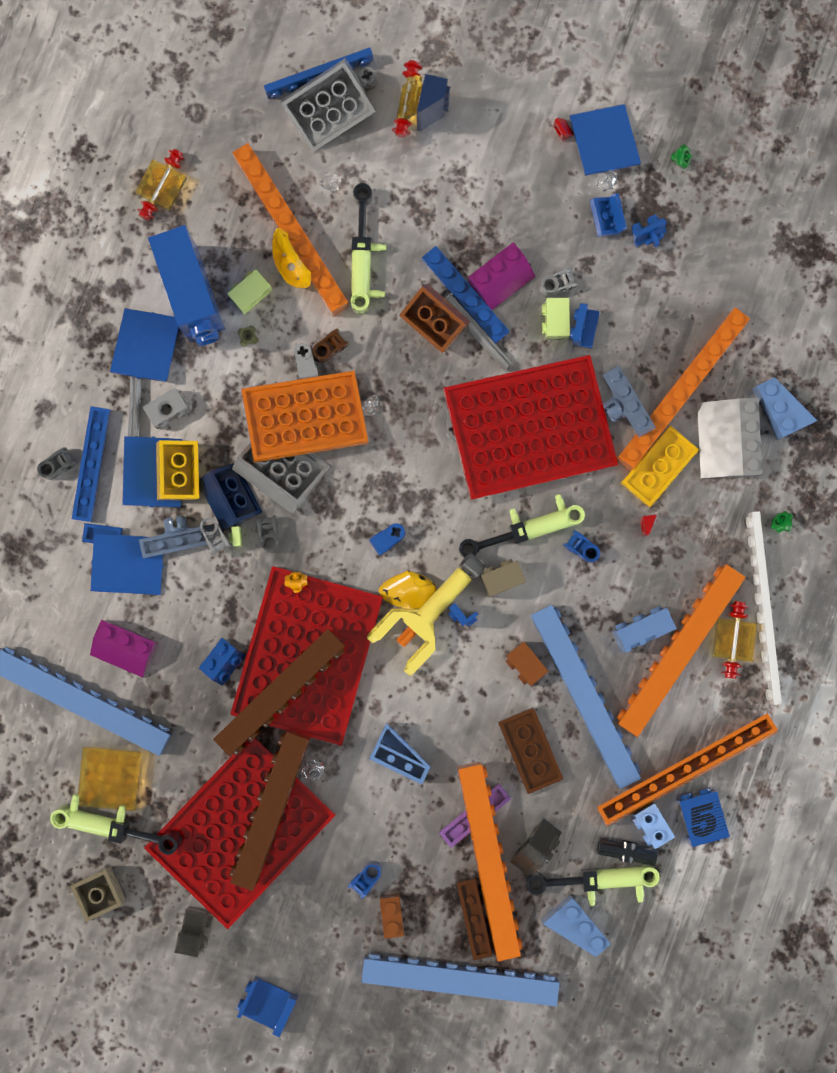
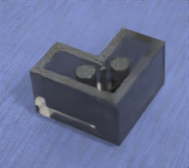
M543 818L533 828L528 839L517 849L510 862L528 876L534 871L538 872L544 862L547 864L553 857L551 852L560 844L559 837L562 832Z
M191 906L185 909L182 929L178 933L174 953L198 957L201 952H204L209 941V936H206L207 929H211L213 917L210 916L211 913L207 909Z

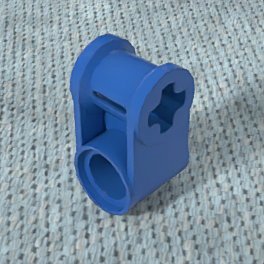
M396 523L377 533L368 541L377 554L381 556L405 537L406 532L402 525ZM394 528H401V531L399 532V537H397L396 535L392 536V534L394 533Z
M573 530V535L563 546L585 562H595L600 557L599 548L581 533ZM593 549L596 552V557L589 559L586 556V550Z
M377 861L368 862L347 887L354 889L360 895V898L363 899L380 878L382 873L381 865ZM374 867L378 870V874L372 876L368 873V869Z

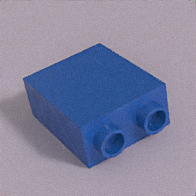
M183 225L148 237L180 330L190 342L196 340L198 346H205L220 339L218 332L226 329L199 250L187 227Z

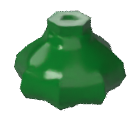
M681 145L675 153L671 154L672 162H676L681 169L687 168L690 164L692 154H690V148L687 145Z
M787 511L777 513L776 517L772 519L771 528L778 533L791 531L793 515Z

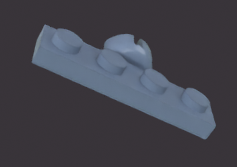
M620 366L603 374L613 393L612 398L603 403V408L610 420L616 422L622 418H627L638 437L655 429L654 423Z
M178 515L175 516L178 527L174 526L173 517H168L163 522L164 534L139 539L144 559L207 545L206 539L200 527L189 528L186 517ZM205 525L203 528L205 531L211 532L214 530L215 525Z

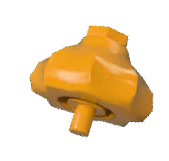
M294 572L285 576L284 584L291 588L294 593H299L302 591V587L307 585L308 576L301 572Z

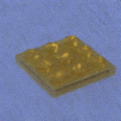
M83 747L78 789L79 806L119 810V806L124 805L125 810L136 811L142 752Z

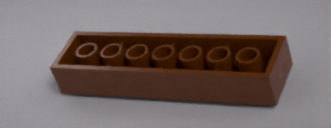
M327 629L213 740L228 756L239 754L246 748L244 743L247 740L253 741L261 733L259 729L262 726L266 728L275 720L274 714L282 713L289 706L287 702L290 699L294 701L303 693L301 689L305 685L307 687L310 686L317 679L315 675L319 671L321 673L325 672L331 666L329 662L333 658L338 659L345 652L343 648L346 645L331 629Z
M290 729L286 733L281 734L278 745L281 746L280 750L276 751L272 758L271 764H274L273 769H270L266 774L264 782L267 785L259 793L257 801L260 804L252 812L250 820L253 823L247 827L243 836L246 842L245 844L242 843L236 857L239 858V861L235 862L229 874L232 877L230 883L251 891L256 887L311 737Z

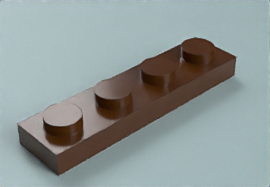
M471 878L457 881L456 884L473 960L490 957L492 952L476 879Z

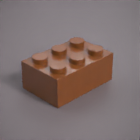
M429 284L419 289L399 315L441 353L451 347L471 322Z

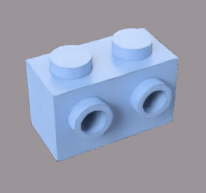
M654 802L632 813L635 817L632 821L638 830L642 829L645 835L642 837L648 847L652 846L654 849H657L675 838Z

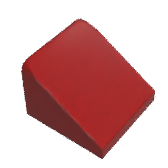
M555 119L553 127L561 141L574 135L565 119Z
M657 514L640 518L643 536L650 534Z

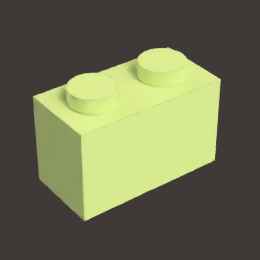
M257 270L249 271L243 277L244 280L239 284L236 283L231 286L229 293H227L232 302L244 315L273 291L270 284Z
M546 298L545 304H542L541 313L545 315V323H542V334H545V340L568 339L570 337L569 298Z

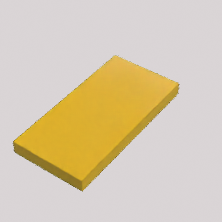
M670 425L642 457L635 468L623 479L621 484L650 508L699 449Z

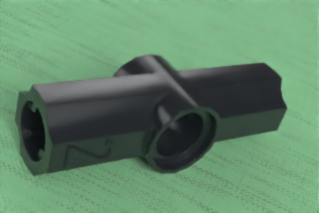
M600 837L597 845V854L617 858V860L622 862H637L655 866L658 849L641 846L627 840L617 841Z

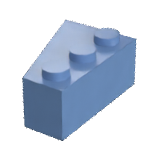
M775 377L752 389L756 398H759V404L777 440L817 421Z
M658 606L651 609V614L647 616L640 614L633 617V622L629 624L622 622L616 625V629L612 633L620 651L627 653L632 648L644 645L652 639L677 629L668 609Z
M386 722L369 759L419 784H423L430 769V764Z
M571 895L541 919L543 925L595 957L611 945L606 936Z

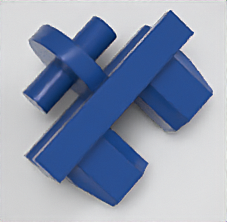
M657 215L647 219L649 226L643 228L641 223L632 225V234L636 247L646 244V246L652 244L656 248L660 246L659 240L664 238L663 234L667 233L665 227L667 222L664 218L660 220Z

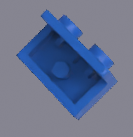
M614 193L610 197L593 198L590 200L598 237L615 236L627 229L619 193Z
M580 303L579 309H575L574 320L577 321L575 327L571 328L570 333L574 346L593 347L600 312L590 310L588 304Z
M456 603L448 608L450 610L448 615L454 623L458 621L461 626L466 625L469 627L477 621L476 616L479 615L477 612L466 618Z
M221 638L199 669L212 681L224 685L237 666L241 664L245 654L237 650L227 640Z

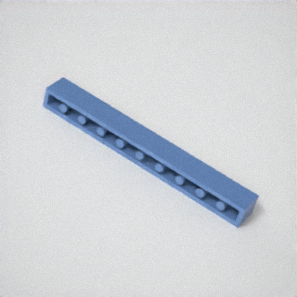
M549 605L530 615L617 787L622 789L641 779L639 776L641 770L636 762H632L630 758L632 752L628 745L624 746L621 740L624 737L620 729H615L612 723L615 719L610 710L606 711L603 705L606 702L602 694H597L594 688L597 684L592 675L588 676L586 662L577 655L579 649L574 641H570L568 637L570 631L566 624L562 625L559 619L562 616L558 608H553L552 605Z
M9 647L0 648L1 677L158 756L163 754L173 734L169 732L170 728L162 724L157 726L151 723L152 719L144 715L141 717L135 715V711L131 708L124 707L123 709L117 706L118 702L113 699L107 698L105 700L101 698V694L95 690L90 689V691L83 689L84 685L77 681L71 683L65 680L66 676L56 672L53 674L49 672L50 668L39 663L37 666L31 663V658L25 655L20 657L14 654L15 650Z
M369 953L364 958L361 983L557 1007L559 980L552 974L536 976V973L528 971L524 972V974H519L512 969H505V972L497 971V968L494 967L478 969V966L471 964L462 967L458 966L457 963L447 962L445 965L439 964V961L436 960L421 962L418 958L409 957L408 960L400 959L396 955L380 957L381 954Z

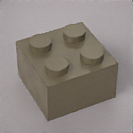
M512 559L502 562L500 568L495 569L492 566L483 570L480 579L488 598L526 583L518 560L513 562Z
M111 866L85 877L70 886L86 922L116 909L126 902Z

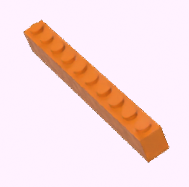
M249 143L232 152L235 161L277 228L288 233V239L294 251L311 272V282L332 316L334 317L349 308L347 299Z
M736 307L728 314L649 417L656 428L641 437L635 434L617 457L619 463L630 471L635 468L750 320L748 316Z
M725 564L722 567L718 566L713 573L715 577L712 582L708 581L702 589L704 593L701 598L697 597L693 602L691 613L685 614L681 620L682 626L680 629H676L672 633L670 644L662 648L659 653L661 657L657 662L654 661L648 669L650 673L647 678L643 677L638 684L640 688L636 694L632 693L627 700L629 704L626 709H621L616 716L618 719L616 723L634 736L638 737L746 578L729 565Z
M767 713L598 806L597 810L605 825L609 827L774 736L778 729Z
M480 761L457 766L495 957L497 961L520 957V950L523 947L520 937L517 938L516 935L519 927L517 919H513L512 915L515 907L513 900H509L508 893L511 892L509 880L505 881L504 873H507L505 861H501L500 854H503L501 842L498 843L496 835H499V828L497 823L494 824L493 816H496L494 805L489 802V797L492 794L490 786L486 785L485 778L488 777L486 766H482Z

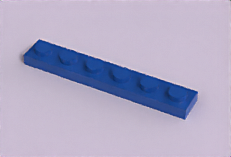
M366 48L266 84L264 89L267 98L276 99L284 93L296 91L344 58L347 59L352 69L359 66L366 67L373 62L371 48Z
M437 246L422 257V261L446 289L453 293V297L495 344L510 332Z
M90 406L71 518L73 520L92 522L110 409Z

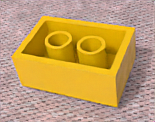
M159 440L156 443L157 500L199 499L198 441Z

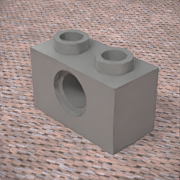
M176 388L143 406L144 411L156 429L168 427L172 420L176 418L179 420L187 415L186 412L190 410ZM171 406V413L164 415V407Z

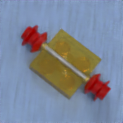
M414 60L404 63L407 71H403L402 75L407 78V82L402 85L397 117L394 120V124L397 126L392 129L395 135L401 138L411 134L408 127H411L412 123L408 119L417 114L418 100L423 86L421 84L422 77L418 73V71L422 70V66Z
M176 149L168 150L169 158L164 157L167 166L152 159L135 191L136 195L148 200L141 201L140 203L143 207L142 209H137L139 212L138 216L144 220L154 219L152 213L158 212L155 204L168 211L171 210L187 180L185 175L174 170L181 168L179 165L180 161H185L182 157V152Z
M734 601V605L730 604L733 607V612H730L729 615L736 619H717L713 657L728 658V661L722 663L726 670L721 673L725 674V678L736 679L737 675L741 676L737 673V669L742 666L736 663L737 660L753 661L757 629L756 623L742 622V619L748 617L745 614V609L749 607L746 606V602Z

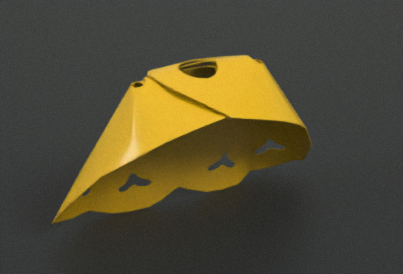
M276 228L273 233L272 253L278 272L293 287H309L311 284V272L294 251L288 239V233L280 228ZM293 263L295 269L293 271L288 270V264Z
M410 570L391 577L383 582L378 589V592L385 601L394 606L407 609H420L437 591L436 585L429 577ZM399 597V599L401 600V602L398 601L397 599L395 600V599H393V598Z

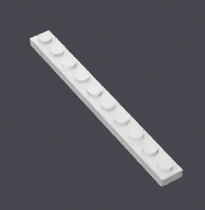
M760 511L748 513L746 525L747 528H750L751 535L748 537L749 547H752L753 555L750 556L751 566H754L755 570L752 578L753 584L757 588L755 603L759 605L757 621L758 624H761L759 639L760 643H763L764 651H761V658L765 662L766 670L763 671L764 680L768 684L766 699L770 704L778 705L782 704L761 516Z

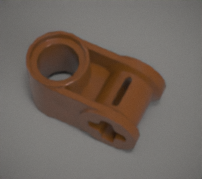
M337 328L314 346V358L320 363H325L343 351L350 343L342 338ZM319 349H325L327 351V354L325 356H319L317 355V351Z

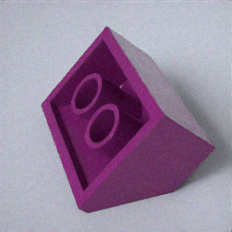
M513 242L468 276V283L488 307L493 310L536 276L524 254Z
M101 620L93 637L90 655L143 678L158 642L108 620Z

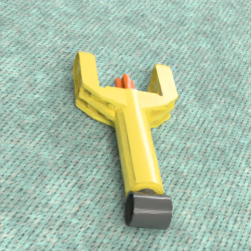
M472 553L460 563L462 568L458 567L420 609H391L368 634L367 639L372 643L381 640L394 624L402 618L408 627L396 641L405 647L417 634L425 641L407 661L403 671L409 676L414 674L435 651L434 621L472 581L471 577L477 578L486 566Z

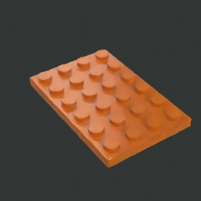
M355 371L241 389L254 463L368 444Z

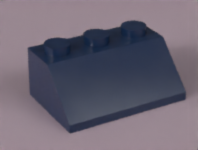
M425 74L417 108V131H422L443 118L444 111L448 112L451 86H448V79Z
M234 463L209 471L199 479V486L222 531L236 527L263 513L246 479L232 470Z

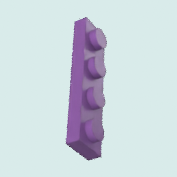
M499 783L491 788L492 796L489 797V802L494 805L496 812L511 800V797ZM466 810L439 831V834L451 848L470 833Z

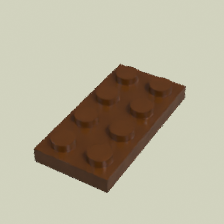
M534 707L498 722L527 794L564 780Z

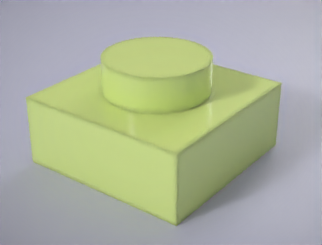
M231 527L232 532H229V542L233 543L234 547H243L241 527Z

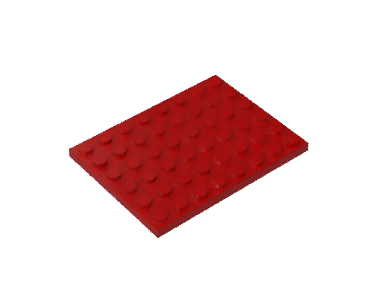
M590 355L443 388L470 500L618 465Z
M272 566L230 715L237 716L313 642L327 629H331L346 645L343 648L345 652L338 659L333 658L329 662L331 666L325 672L321 673L319 671L315 675L317 679L310 686L307 687L305 685L301 689L303 693L294 701L290 699L287 702L289 706L282 713L274 714L275 720L268 726L286 731L290 729L311 738L342 746L371 643L367 636L376 625L383 596L310 576L307 577V585L302 587V591L294 593L291 588L284 584L285 576L294 572Z
M257 738L251 742L247 740L244 743L246 748L236 756L233 754L158 832L157 835L161 836L170 830H176L182 835V845L173 854H163L158 848V843L149 842L144 847L227 930L336 816L297 777L256 887L251 891L230 883L232 877L229 874L235 862L239 861V858L236 857L242 843L245 844L246 842L243 836L247 827L253 823L250 820L252 812L260 804L257 801L259 793L267 785L264 782L266 774L274 766V764H271L274 754ZM167 839L168 843L174 846L173 842Z

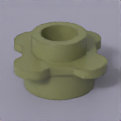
M254 326L238 330L237 333L241 338L240 344L243 347L258 342Z

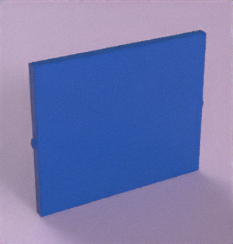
M625 104L570 115L569 118L585 176L641 164Z
M125 308L110 373L137 377L138 379L144 378L167 382L179 330L175 317Z
M124 436L122 505L149 506L151 508L154 506L181 507V500H157L156 443L159 440L182 441V439L155 438L154 436Z
M94 534L90 591L161 595L162 568L164 567L163 554L143 559L139 539L148 537Z

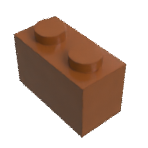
M524 641L505 655L507 658L505 662L512 670L516 669L519 672L517 677L524 685L528 683L529 686H532L549 672Z
M400 893L380 895L384 939L404 936Z

